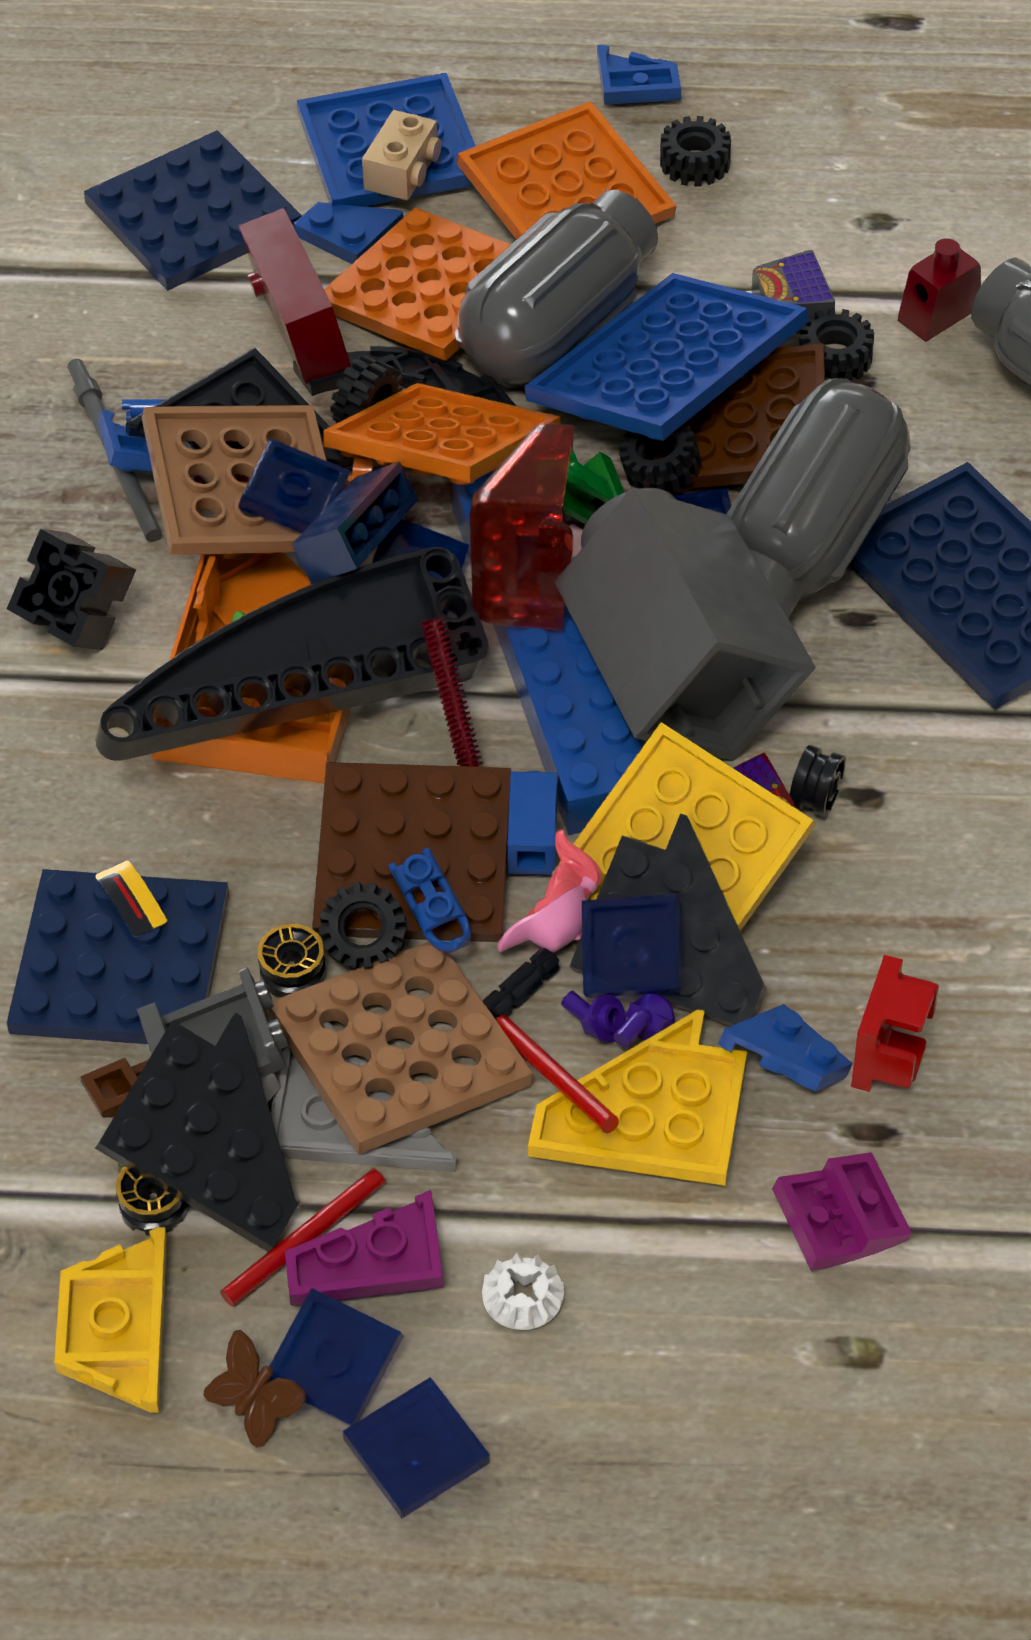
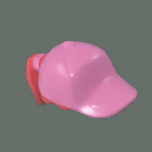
M562 829L557 831L555 836V848L561 863L548 883L545 897L537 902L535 907L529 911L527 917L519 920L507 930L497 944L499 952H503L528 940L541 948L557 952L573 940H580L583 933L582 930L589 916L588 898L595 892L601 882V871L597 863L588 854L567 839Z

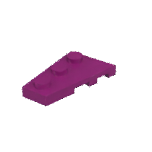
M431 1190L415 1196V1202L392 1211L388 1207L372 1214L373 1220L352 1229L345 1230L339 1228L286 1250L285 1259L290 1305L444 1287Z

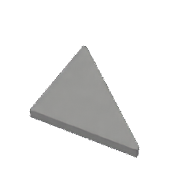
M329 1022L321 1025L323 1028L336 1031ZM289 1047L282 1048L281 1053L286 1068L279 1070L277 1074V1080L281 1088L273 1097L271 1118L283 1158L456 1172V1156L450 1150H446L432 1136L431 1130L428 1127L358 1155ZM356 1055L348 1056L344 1059L346 1063H352L356 1066H362L367 1063L365 1060L361 1061ZM374 1090L367 1094L369 1098L379 1101H386L392 1097L383 1090Z

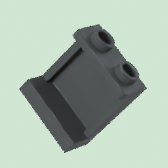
M248 967L238 970L242 980L241 985L164 1016L155 1002L137 1009L151 1054L172 1020L215 1046L235 1012L242 1016L260 1078L286 1068L280 1049L287 1047L288 1042L279 1020L270 1021L267 1009L274 1007V1003L264 979L255 982Z

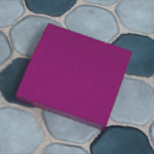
M872 1152L828 1158L822 1171L778 1177L772 1188L811 1271L845 1264L879 1253L908 1240L912 1235Z

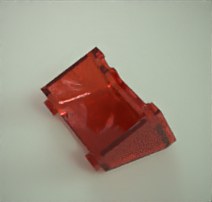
M549 423L534 427L473 495L469 514L473 611L478 613L480 620L485 623L563 630L566 604L554 582L571 563L573 558L574 535L572 529L562 521L570 454L574 442V425Z

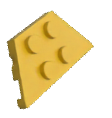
M157 1227L149 1231V1239L123 1250L119 1244L102 1252L94 1260L81 1261L60 1271L54 1357L57 1373L150 1413H159L167 1251L165 1227Z

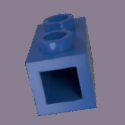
M510 772L507 845L508 874L553 875L556 855L557 772Z

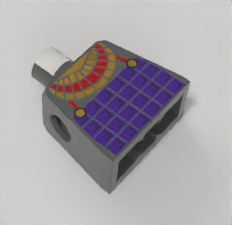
M807 250L756 266L752 273V290L746 291L807 307L808 317L810 316L813 319L815 312L822 311L825 316L828 313V309L835 308V299L813 250Z

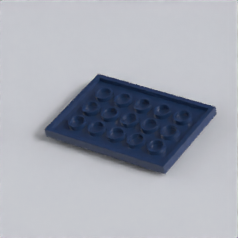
M966 462L886 504L850 565L996 709L1031 690V521L969 462Z

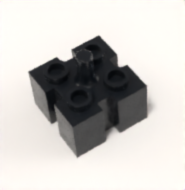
M40 529L27 559L28 562L35 565L30 578H19L7 610L32 624L49 626L48 633L73 647L102 650L116 619L108 614L112 601L123 602L136 569L111 555L94 553L96 547L70 533Z

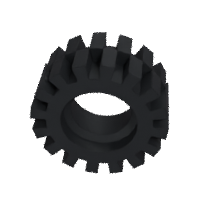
M690 116L683 117V123L676 119L672 121V127L667 125L664 128V134L661 133L660 167H662V172L665 175L670 174V180L674 182L681 178V185L688 186L689 181H694V187H701V181L705 180L707 185L714 183V177L721 180L724 177V172L728 173L731 158V135L729 131L726 132V127L722 123L716 126L715 119L710 118L708 122H703L704 116H697V121H691ZM691 150H698L702 152H691Z
M835 308L828 309V313L825 316L822 311L815 312L814 319L809 316L808 323L800 329L799 346L824 344L825 377L830 379L846 378L851 381L853 375L858 380L863 377V371L868 372L873 356L874 330L870 329L871 324L868 320L861 322L862 315L855 313L850 317L849 310L842 309L841 314H835ZM840 344L846 346V348L835 349L825 345Z
M362 355L360 360L356 358L352 361V369L347 367L343 372L345 375L343 381L339 379L336 384L339 390L338 392H333L332 400L336 402L330 406V411L334 413L331 417L336 423H339L402 391L403 387L400 384L403 382V376L400 375L401 372L371 355Z
M686 422L663 441L650 439L642 434L627 432L624 435L625 442H620V459L630 486L633 485L635 488H657L667 491L668 488L672 487L674 492L681 490V482L689 485L693 481L691 474L697 476L700 471V452L694 433ZM671 452L661 459L649 460L656 453Z
M360 882L352 883V887L345 889L343 886L336 890L338 894L333 898L329 897L325 902L327 906L324 911H321L319 918L321 921V927H319L320 936L330 956L343 967L349 970L351 968L358 969L363 966L365 969L373 968L372 963L380 961L381 964L389 961L387 958L392 959L399 950L402 951L408 929L406 917L398 900L387 889H381L377 884L368 882V885H361ZM362 909L375 912L382 922V930L379 937L368 945H357L351 942L345 933V924L348 917L355 911Z

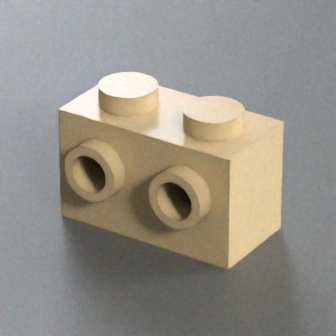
M393 110L362 158L364 190L408 201L415 188L423 184L426 171L431 162H436L439 158L442 141L437 136V121Z

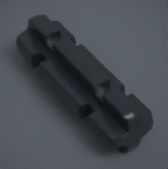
M547 948L539 949L529 958L531 963H523L498 986L500 991L493 990L482 1000L495 1019L501 1015L508 1016L512 1013L511 1006L517 1008L543 985L541 979L548 980L559 970L558 963L560 960L556 954Z

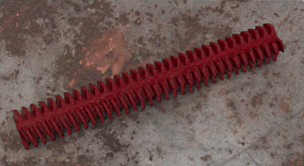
M446 618L426 620L421 622V627H423L424 638H426L425 643L428 646L427 649H429L428 654L431 657L429 659L432 661L431 666H433L432 670L435 673L434 677H436L435 682H437V688H439L438 693H440V699H442V709L445 710V721H448L446 725L449 727L448 732H451L449 736L452 739L451 743H454L452 748H454V754H457L455 757L457 765L479 767L483 761L479 762L478 759L482 757L476 756L480 750L477 751L475 748L479 747V745H473L477 739H472V737L476 736V734L470 733L474 730V728H469L473 723H468L472 718L466 717V715L470 714V712H465L469 707L463 706V704L467 703V700L462 701L466 695H461L464 689L459 690L463 684H458V682L462 679H456L460 675V673H455L459 668L453 667L457 664V662H452L456 656H450L455 652L449 651L453 645L448 646V643L452 641L446 640L450 636V634L445 635V632L449 631V629L443 628L447 623L442 624Z

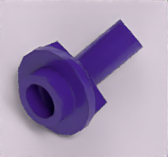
M570 991L561 1002V1006L580 1021L584 1033L593 1035L601 1042L610 1043L615 1041L614 1033L626 1021L624 1007L614 995L603 994L597 996L590 1005L575 991Z
M654 993L641 996L636 1002L630 1003L625 1015L628 1019L613 1036L619 1045L627 1048L637 1037L647 1040L674 1024L675 1020L674 1010L670 1002L662 995Z

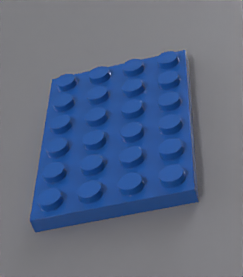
M672 273L525 385L526 401L545 406L548 409L577 415L582 419H590L611 425L616 429H624L642 434L650 439L663 441L808 323L807 307Z

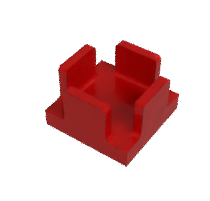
M885 954L883 956L857 1032L851 1087L870 1092L874 1080L903 1088H910L911 1083L916 1080L927 1042L924 1038L895 1031L892 1029V1026L918 1033L922 1032L926 1019H931L934 1016L939 985L934 982L904 975L902 973L903 959Z

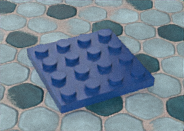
M447 73L297 100L298 115L329 203L332 206L343 204L369 206L400 200L399 198L364 190L362 158L393 110L436 120L437 136L442 141L438 160L431 162L426 171L423 184L415 188L410 198L474 186L457 165L458 153L475 147V143Z

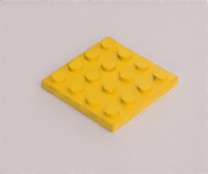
M661 722L573 844L588 854L597 863L601 871V882L595 892L588 898L590 902L595 904L622 835L666 850L680 813L687 815L741 931L816 824L807 815Z

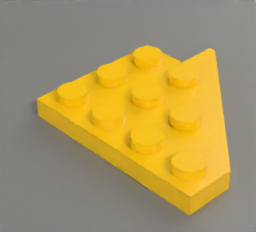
M696 1010L577 1080L618 1117L619 1124L614 1131L604 1133L567 1097L558 1091L536 1104L528 1142V1157L726 1186L747 1051L732 1049L730 1052L720 1047L700 1045L705 1011Z

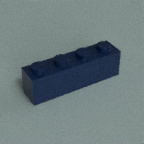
M400 462L355 477L292 543L296 561L299 567L306 572L311 584L357 569L418 501Z

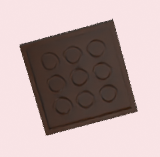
M824 344L776 348L686 421L694 433L701 456V465H699L700 471L697 476L691 474L693 481L689 485H686L684 482L680 483L681 489L746 484L793 407L800 404L812 390L826 381ZM671 452L656 453L655 460L666 457Z
M326 762L312 930L320 936L319 927H321V921L319 918L321 911L325 910L327 906L325 902L328 898H333L338 894L336 890L343 886L345 889L352 887V883L360 882L361 885H368V882L377 884L381 889L385 888L390 891L392 896L400 903L408 927L405 939L427 940L388 869V865L394 862L397 866L404 864L408 857L414 854H422L421 851L428 847L467 916L472 933L471 941L499 942L503 936L511 768ZM436 880L432 881L431 883L436 892H442ZM419 888L412 890L417 904L425 901ZM366 909L352 913L345 924L347 937L378 938L382 930L380 917L375 912ZM456 918L432 929L434 935L439 940L453 941L463 935Z

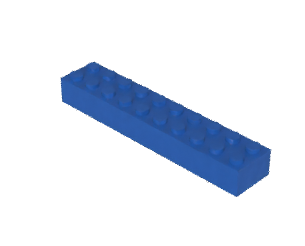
M516 461L499 466L496 471L488 472L476 479L472 484L459 485L451 482L452 510L545 772H557V806L567 835H573L583 831L644 744L641 739L634 738L554 583L573 558L554 508L545 504L534 493L527 481L521 461Z

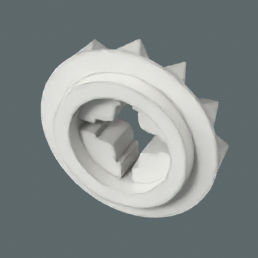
M516 1252L510 1260L505 1262L497 1260L494 1269L489 1274L484 1275L482 1300L485 1309L496 1322L505 1327L516 1330L538 1328L551 1321L562 1306L564 1282L561 1281L555 1265L549 1266L542 1262L538 1254L534 1258H522ZM512 1280L518 1281L523 1286L532 1283V1296L534 1300L523 1293L514 1296V1283Z

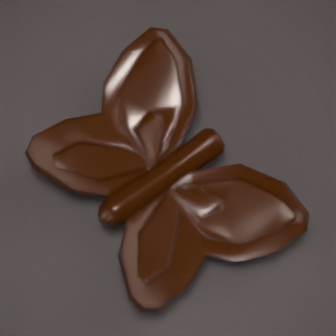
M236 1330L233 1332L228 1343L226 1355L228 1371L215 1377L205 1388L203 1395L207 1401L223 1407L236 1405L235 1414L237 1416L245 1414L244 1427L250 1443L259 1448L264 1446L274 1433L278 1417H290L301 1409L306 1400V1394L293 1380L278 1377L268 1382L274 1373L273 1368L265 1365L259 1372L260 1357L252 1340L242 1330Z

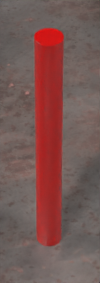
M501 1015L495 1019L519 1054L604 1133H611L617 1128L619 1124L618 1117L506 1015Z
M375 1168L369 1170L220 1290L223 1299L232 1307L286 1264V1250L320 1237L385 1184V1180L381 1173Z

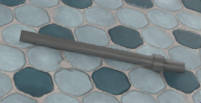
M78 358L73 359L68 363L67 368L75 383L74 393L79 404L86 407L103 444L97 424L101 409L105 410L101 402L102 392L97 381L89 376L83 361ZM113 466L146 540L149 542L159 540L162 536L161 529L134 471H123Z

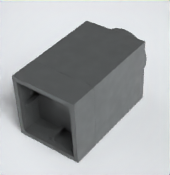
M632 487L628 492L620 494L602 505L590 517L583 529L581 536L582 549L554 582L634 738L648 741L662 722L713 756L734 761L816 668L731 517L676 500L673 495L661 489H638Z

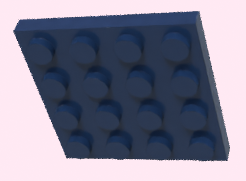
M218 130L84 191L87 206L167 291L247 254L238 225L282 208L285 209L292 225L302 217Z
M42 869L7 1019L9 1034L148 1044L137 1009L155 1002L164 1016L210 997L229 897L228 882L141 876L164 913L167 922L134 937L113 901L97 880L96 875L99 873Z

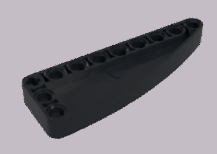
M432 547L361 566L355 570L321 580L285 595L218 629L149 674L103 712L95 738L99 753L107 759L122 761L437 688L436 677H434L435 673L432 670L433 666H431L432 661L429 659L431 658L428 654L429 649H427L426 638H424L425 634L423 633V627H421V622L426 620L446 618L442 624L447 623L443 628L449 629V631L445 632V635L450 634L446 640L452 641L448 643V646L453 645L449 651L455 652L450 656H456L452 660V662H457L453 667L459 668L455 671V673H460L456 679H462L458 683L472 679L478 673L487 655L489 644L457 557L449 549ZM428 571L437 572L443 579L432 577ZM442 610L453 612L457 618L446 616ZM414 659L425 660L430 665V668L419 666ZM372 669H381L385 671L389 677L377 676L372 671ZM329 678L342 680L346 687L333 685ZM286 688L298 689L304 696H292L286 691ZM242 698H253L261 706H248L243 702ZM203 707L210 708L216 712L217 716H204L198 709ZM158 717L166 718L172 722L173 726H159L153 719ZM118 727L124 729L129 736L117 737L111 734L108 729Z

